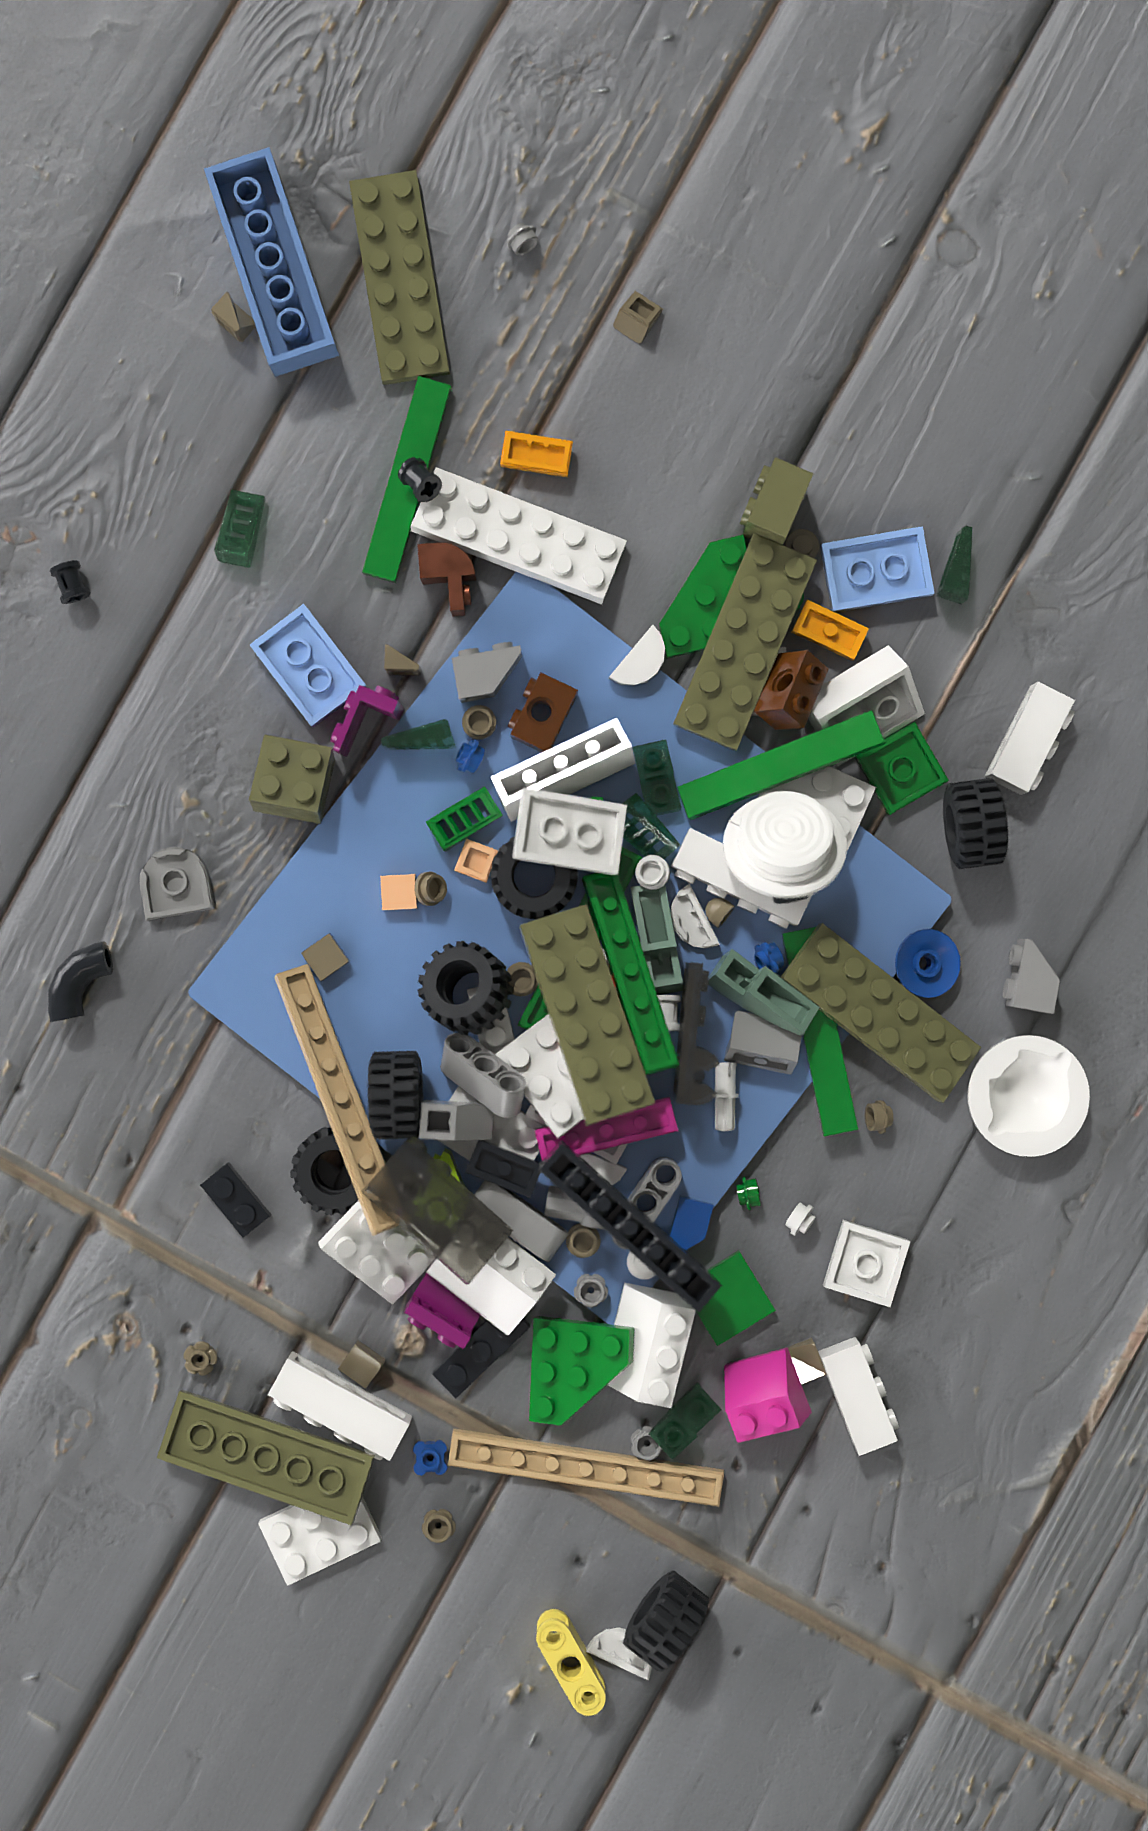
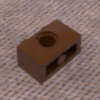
M808 650L778 653L753 712L775 730L804 728L829 668Z
M540 672L537 680L531 677L523 693V697L528 699L522 711L516 708L508 724V728L513 729L510 734L511 738L541 753L551 749L576 700L578 690ZM544 704L551 709V715L547 720L537 721L532 717L531 712L536 705Z

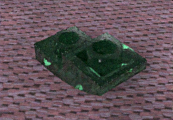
M666 739L632 747L647 817L651 818L681 811Z
M697 1382L657 1422L649 1432V1435L673 1460L698 1437L697 1433L722 1409Z

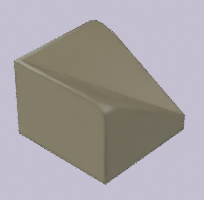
M226 292L211 309L216 322L239 342H243L256 327L254 319L234 303L229 292Z
M812 1338L788 1347L801 1385L827 1375Z

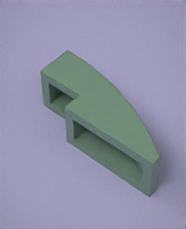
M641 885L631 887L638 936L656 993L661 995L683 991V980L666 886L664 885L656 890H649Z
M733 949L721 957L705 981L706 984L742 1008L800 1036L804 1034L820 1008L769 968L764 966L758 969Z

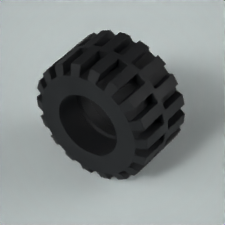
M992 778L949 783L943 798V822L947 847L954 864L958 869L1002 864L1008 849V821L1004 799L998 785Z
M515 836L510 838L505 845L503 844L499 848V852L493 859L492 871L490 873L492 888L499 902L513 914L528 919H540L560 912L574 895L578 881L577 869L553 866L555 881L551 889L541 896H528L517 888L514 881V871L521 860L512 859Z
M456 941V947L448 943L443 946L444 951L442 953H439L437 950L431 954L434 958L432 962L428 963L426 961L422 967L426 970L425 975H419L418 983L423 985V988L418 989V997L424 1000L421 1005L429 1013V1016L452 1032L456 1031L461 1035L467 1036L469 1031L474 1035L482 1034V1027L491 1030L495 1027L493 1023L495 1019L502 1021L506 1016L502 1013L504 1007L510 1009L512 1003L507 997L508 995H513L514 987L508 983L512 981L511 974L505 970L507 967L486 948H482L474 942H470L468 945L465 941ZM478 973L479 986L475 995L465 1003L454 1004L453 990L456 983L467 974Z
M417 1051L373 1052L368 1068V1114L370 1129L375 1140L419 1138L421 1105L423 1102V1074L421 1059Z
M324 1127L307 1137L297 1148L298 1151L293 1156L291 1162L294 1164L293 1169L290 1170L291 1178L295 1180L293 1188L295 1193L300 1192L302 1195L300 1200L304 1204L308 1202L312 1205V1210L316 1212L322 1210L325 1211V1215L331 1216L334 1213L343 1215L359 1199L353 1184L344 1189H334L323 1183L318 1175L317 1163L321 1155L329 1150L340 1151L332 1128Z
M671 1571L653 1585L634 1612L625 1631L624 1646L657 1671L665 1670L679 1659L696 1636L707 1614L709 1597L677 1572Z

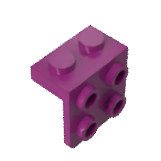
M361 685L358 686L356 692L352 690L344 706V710L348 711L343 724L337 723L331 736L330 742L335 743L333 750L342 756H348L368 708L400 720L405 708L398 701L399 697L396 696V693L380 686H376L375 691Z
M427 1273L406 1304L404 1312L409 1315L407 1320L414 1326L422 1330L428 1327L438 1333L437 1338L451 1348H455L457 1345L462 1349L465 1348L470 1340L472 1329L481 1316Z

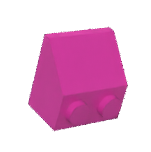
M788 1347L724 1365L725 1411L737 1443L800 1428L812 1413Z

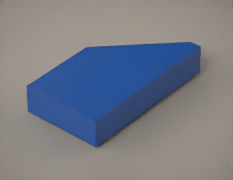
M680 1195L669 1236L685 1250L704 1240L714 1205Z

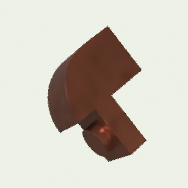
M449 543L417 544L422 584L448 583L452 616L466 615L465 606L471 605L470 585H463V582L477 581L474 566L468 555L457 546Z

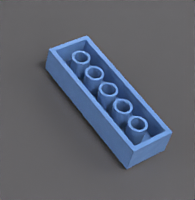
M270 147L204 168L268 365L274 376L276 377L339 356Z

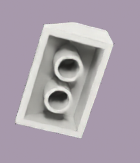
M888 645L823 684L809 715V721L816 732L872 710L884 739L923 716L925 712L909 666ZM849 759L836 763V765L839 766Z
M474 1211L464 1220L426 1271L427 1274L507 1336L535 1305L556 1276L554 1272Z
M624 1282L614 1325L635 1327L633 1363L618 1374L608 1386L637 1402L671 1408L696 1310L677 1293Z

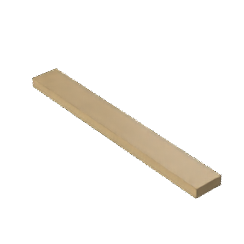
M309 964L277 973L274 979L372 1236L407 1223Z
M454 1428L448 1459V1466L717 1507L720 1505L724 1478L723 1469L657 1459L644 1460L631 1455Z

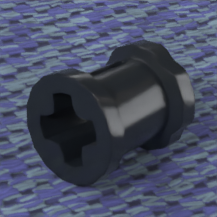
M412 457L407 459L398 471L399 480L402 484L409 485L413 489V495L420 502L433 500L441 491V479L438 475L427 470V465L421 458Z
M77 560L63 562L50 569L51 576L56 577L62 594L60 597L62 604L79 602L91 594L89 588L84 586L79 572L81 565Z

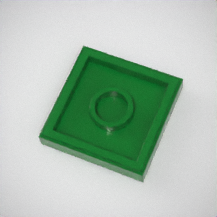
M915 722L884 739L885 745L855 756L870 785L876 787L874 792L888 816L949 781Z
M739 1250L707 1269L719 1280L722 1287L697 1314L717 1346L776 1311Z

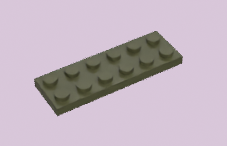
M416 170L349 181L382 384L388 385L417 380L418 376L431 378L449 375Z
M753 533L674 720V726L737 751L814 569L816 559Z
M587 904L521 924L519 928L586 1126L653 1105L655 1101Z
M823 923L817 925L781 976L783 980L818 1005L821 1012L937 1102L944 1103L981 1049V1046Z
M180 1390L157 1459L352 1525L355 1521L375 1456L212 1399Z

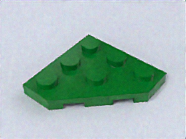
M743 535L710 542L659 623V631L665 645L666 659L705 649L747 550Z
M544 1316L533 1318L529 1421L561 1426L570 1420L577 1411L591 1401L618 1374L633 1363L635 1327Z

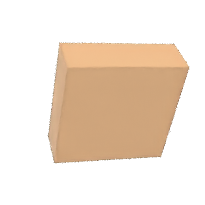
M466 838L454 871L487 883L492 871L493 859L499 851Z
M416 874L380 876L382 910L418 909L414 890Z

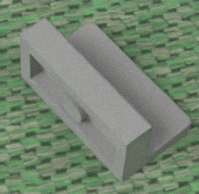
M736 1011L724 1061L791 1075L798 1063L802 1035L800 1036L783 1029L755 1014Z

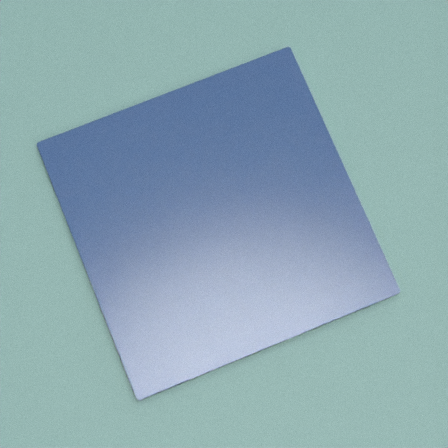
M515 572L323 817L321 824L316 826L188 991L189 996L320 1098L274 976L277 973L308 964L301 953L331 933L350 962L323 981L319 980L311 967L310 970L368 1121V1068L373 1052L417 1051L422 1064L423 1101H449L458 1085L442 1073L440 1066L446 1037L458 1032H452L431 1018L429 1013L423 1009L421 1003L424 1000L418 997V989L423 988V985L418 983L419 975H425L426 972L422 967L426 961L428 963L432 962L434 958L431 954L437 950L439 953H442L444 951L443 946L448 943L456 947V941H465L468 945L470 942H474L482 948H486L507 967L505 970L518 962L531 964L519 927L521 924L537 919L522 918L508 911L495 895L490 876L487 883L454 871L465 840L444 852L426 824V821L485 786L503 816L467 839L499 851L503 844L505 845L510 838L516 836L518 819L510 821L491 777L541 754V752L512 739L510 734L513 729L508 728L509 721L516 708L522 711L528 699L523 697V693L531 677L537 680L540 672L578 690L576 700L552 748L613 719H618L632 746L636 764L570 795L583 798H591V796L603 797V801L627 805L622 847L640 855L642 859L649 855H657L668 863L670 877L665 886L670 912L671 904L677 893L689 884L676 877L675 873L677 870L671 867L689 828L723 843L727 824L734 813L746 803L758 798L759 795L749 797L690 821L677 787L765 751L745 735H743L737 751H733L674 726V720L687 690L660 669L657 675L647 683L635 686L620 685L610 680L609 676L633 648L552 585ZM503 642H512L513 647L520 645L522 658L495 697L460 702L452 658L458 657L459 651L470 648H478L479 653L492 651L493 645ZM539 704L532 709L531 715L537 721H545L550 717L551 709L547 705ZM472 706H486L493 711L496 717L495 731L488 738L477 740L479 741L478 745L485 748L483 759L474 773L467 770L465 772L457 770L459 763L455 761L457 753L463 743L468 744L473 739L463 729V715ZM481 798L475 801L484 818L491 815ZM469 805L463 808L473 825L479 822ZM457 813L451 816L461 832L467 829ZM445 820L440 823L449 839L455 836ZM860 825L846 852V859L840 873L828 886L812 895L798 926L789 924L787 929L768 921L770 914L759 909L756 914L737 906L738 899L727 894L725 899L735 906L733 912L719 928L709 921L720 945L710 948L693 947L682 941L674 931L683 980V991L661 995L681 996V1001L677 1003V1024L681 1025V1031H669L679 1066L647 1075L646 1078L654 1100L670 1097L678 1131L628 1143L617 1164L626 1167L627 1171L621 1180L613 1185L628 1198L656 1158H672L681 1170L682 1179L654 1222L668 1235L672 1227L679 1196L711 1203L714 1205V1208L812 1082L803 1036L801 1037L798 1063L791 1075L737 1063L736 1093L739 1094V1097L735 1098V1129L732 1131H718L715 1129V1097H711V1093H715L714 1062H728L724 1061V1057L731 1037L735 1012L751 1013L705 983L721 957L733 949L756 966L754 947L758 944L761 946L763 942L767 944L773 942L779 947L784 958V967L779 969L777 974L781 977L788 967L782 933L817 927L818 924L823 923L893 978L896 974V953L903 940L915 931L931 929L951 903V896ZM521 860L515 868L514 881L522 893L528 896H541L547 893L553 886L555 870L552 865ZM577 869L578 881L574 895L560 912L579 906L585 894L582 878L596 872ZM431 871L442 876L446 882V896L434 906H425L417 899L418 909L382 910L380 876L416 874L417 879L421 873ZM634 872L624 894L638 934L631 887L640 886ZM696 879L694 884L690 883L706 915L705 908L707 903L714 898L720 897L707 892L708 885ZM600 939L599 942H600L601 948H603V945H602V942H601V939ZM478 973L467 974L456 983L453 990L454 1004H462L469 1000L467 989L479 986ZM534 992L527 996H516L513 994L507 997L512 1002L508 1013L515 1039L527 1031L518 1026V1023ZM837 1024L839 1039L842 1044L849 1033ZM469 1031L468 1035L479 1042L478 1035H474ZM523 1096L521 1111L524 1113L527 1112L531 1104L525 1096ZM376 1139L377 1144L428 1184L432 1174L427 1173V1169L434 1154L442 1155L445 1148L451 1150L468 1193V1199L463 1211L468 1215L473 1212L468 1203L484 1179L466 1173L469 1160L436 1139ZM539 1151L534 1160L541 1163L542 1159ZM669 1165L659 1167L656 1172V1179L661 1182H668L674 1176V1168ZM541 1172L531 1198L517 1192L514 1193L545 1214L549 1185H556ZM650 1194L641 1195L636 1202V1206L642 1211H648L654 1207L655 1198ZM549 1217L567 1232L571 1227L580 1223L578 1221ZM597 1229L600 1234V1247L594 1255L587 1258L574 1256L568 1250L565 1239L550 1262L542 1260L509 1237L554 1272L556 1276L552 1281L574 1298V1288L577 1286L576 1282L580 1276L584 1274H598L603 1277L605 1287L608 1289V1295L604 1302H600L598 1306L588 1309L607 1324L614 1325L624 1282L652 1288L659 1279L657 1275L650 1279H639L633 1276L627 1266V1257L630 1251L618 1247L614 1243L612 1235L605 1229ZM589 1287L587 1291L589 1293H593L594 1288Z

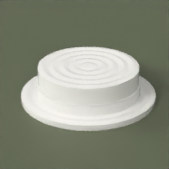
M778 791L756 798L746 803L734 813L724 833L723 849L729 868L749 888L771 897L799 898L822 890L838 876L846 859L847 841L840 822L826 807L807 795L792 791Z
M1024 1035L999 1042L980 1058L969 1081L968 1105L976 1127L991 1144L1013 1155L1026 1157L1041 1156L1060 1149L1078 1133L1088 1113L1090 1100L1089 1085L1081 1064L1064 1046L1044 1037Z

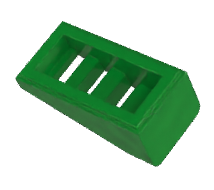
M484 786L427 820L426 824L443 851L446 852L503 815ZM479 798H481L491 814L484 818L475 803ZM468 805L479 821L474 825L463 810ZM455 813L459 815L467 828L462 832L451 817ZM444 820L455 835L450 839L440 826V823Z

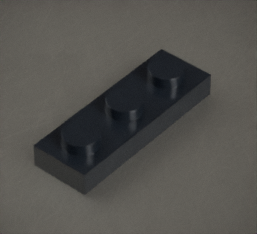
M523 1318L507 1336L486 1320L471 1334V1338L465 1348H456L432 1372V1375L456 1399L530 1328V1324Z

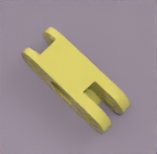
M558 1609L545 1611L537 1621L536 1641L539 1649L575 1710L587 1716L597 1714L602 1710L606 1698L605 1681L591 1655L586 1652V1647L569 1617ZM567 1657H575L580 1661L574 1667H568L562 1663Z

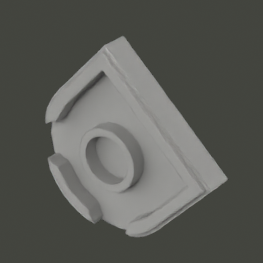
M169 847L155 852L146 862L140 873V890L146 921L215 909L209 871L198 855L184 848Z

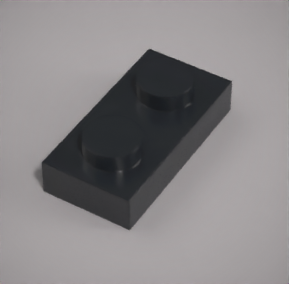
M478 1140L466 1169V1173L531 1198L541 1171L538 1169L540 1162L485 1140Z
M229 1162L200 1184L242 1238L272 1215Z

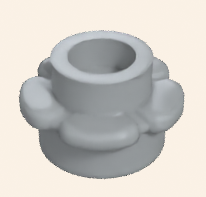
M524 223L514 226L508 233L509 238L506 242L508 249L513 250L517 256L530 252L539 241L535 234L536 228L533 225L528 226Z
M584 1274L577 1279V1286L574 1288V1296L577 1301L582 1302L588 1308L596 1307L600 1302L605 1301L608 1289L605 1287L603 1277L598 1274ZM589 1287H593L594 1292L589 1293L587 1289Z
M644 1426L642 1430H636L631 1436L630 1441L633 1444L631 1450L639 1459L654 1460L664 1448L663 1436L658 1434L657 1429L652 1426ZM645 1440L650 1441L649 1446L644 1445Z

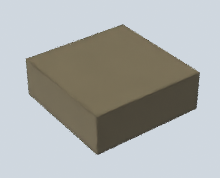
M331 933L301 953L320 981H323L350 962Z

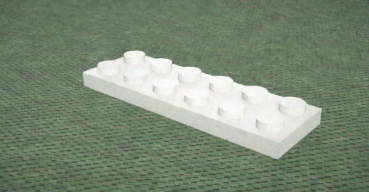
M436 467L434 474L438 475L442 481L441 491L433 500L420 503L411 524L412 532L440 543L455 545L471 555L601 605L603 604L627 540Z

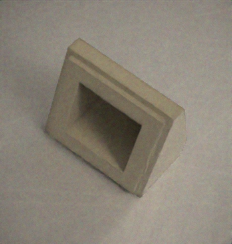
M634 291L620 308L613 327L640 344L661 315L663 308L637 291Z
M385 644L384 669L387 674L403 676L421 675L422 669L417 663Z
M357 1340L338 1370L366 1389L386 1359Z

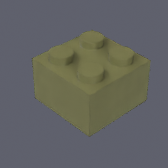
M776 457L771 467L764 465L753 490V493L759 496L757 499L750 497L739 523L745 526L742 535L751 540L753 533L783 545L813 477V473Z
M264 734L249 796L253 811L321 824L335 763L332 747Z

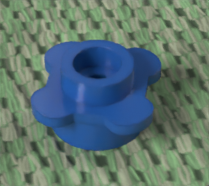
M471 739L468 744L463 743L455 759L459 763L457 770L462 772L467 770L471 773L477 770L485 753V748L478 745L479 741Z
M763 942L761 946L758 944L754 947V960L758 969L766 966L775 974H778L779 969L784 967V958L779 947L773 942L769 944Z
M437 1440L436 1442L418 1441L414 1444L413 1452L416 1454V1463L413 1469L417 1475L422 1476L426 1472H435L437 1475H442L446 1472L448 1465L444 1461L447 1450L445 1442L442 1440ZM432 1455L434 1459L429 1461L427 1456Z

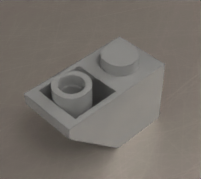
M503 642L493 645L492 651L479 653L478 648L459 651V656L453 657L452 663L460 702L495 697L522 658L520 645L513 647L512 642Z
M1018 939L1017 945H1012L1009 954V964L1013 965L1011 978L1005 980L1003 987V998L1007 999L1006 1006L1054 1014L1060 979L1033 940Z
M424 1100L421 1105L419 1138L451 1141L492 1140L494 1113L482 1103Z

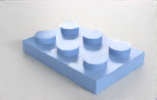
M923 526L822 543L820 545L831 611L835 613L929 597L935 594Z
M302 604L250 644V647L312 728L343 706L352 690L356 692L359 685L367 687L305 604Z

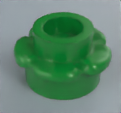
M743 1177V1184L736 1185L739 1204L747 1205V1209L750 1211L751 1207L761 1206L758 1183L756 1178L746 1180V1177Z

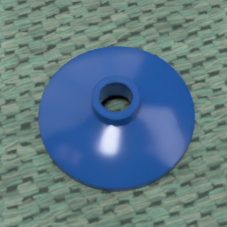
M922 929L911 933L903 940L896 953L895 969L899 981L908 991L919 997L933 998L944 994L954 985L960 972L961 962L957 946L949 936L938 930ZM922 957L927 961L924 969H921L919 966V961Z

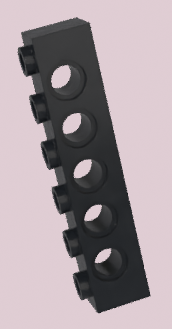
M562 1139L538 1165L539 1171L698 1313L722 1287L714 1275Z

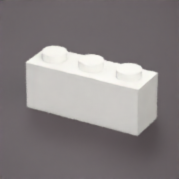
M1040 682L1031 685L984 777L992 778L996 783L1020 795L1028 793L1030 789L1034 791L1043 777L1044 773L1040 769L1045 759L1050 760L1058 748L1059 742L1055 739L1060 729L1065 730L1074 716V711L1070 709L1075 700Z
M853 1337L818 1351L827 1373L826 1376L858 1455L861 1456L897 1442L894 1430L898 1429L899 1425L892 1408L886 1410L881 1399L887 1396L880 1377L873 1378L869 1366L874 1364V1360L867 1344L861 1346L857 1338Z

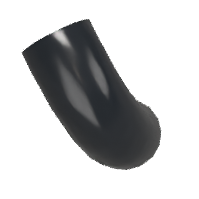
M105 941L91 944L73 952L56 969L48 989L50 1022L85 1015L83 993L86 986L92 980L113 973L112 957Z

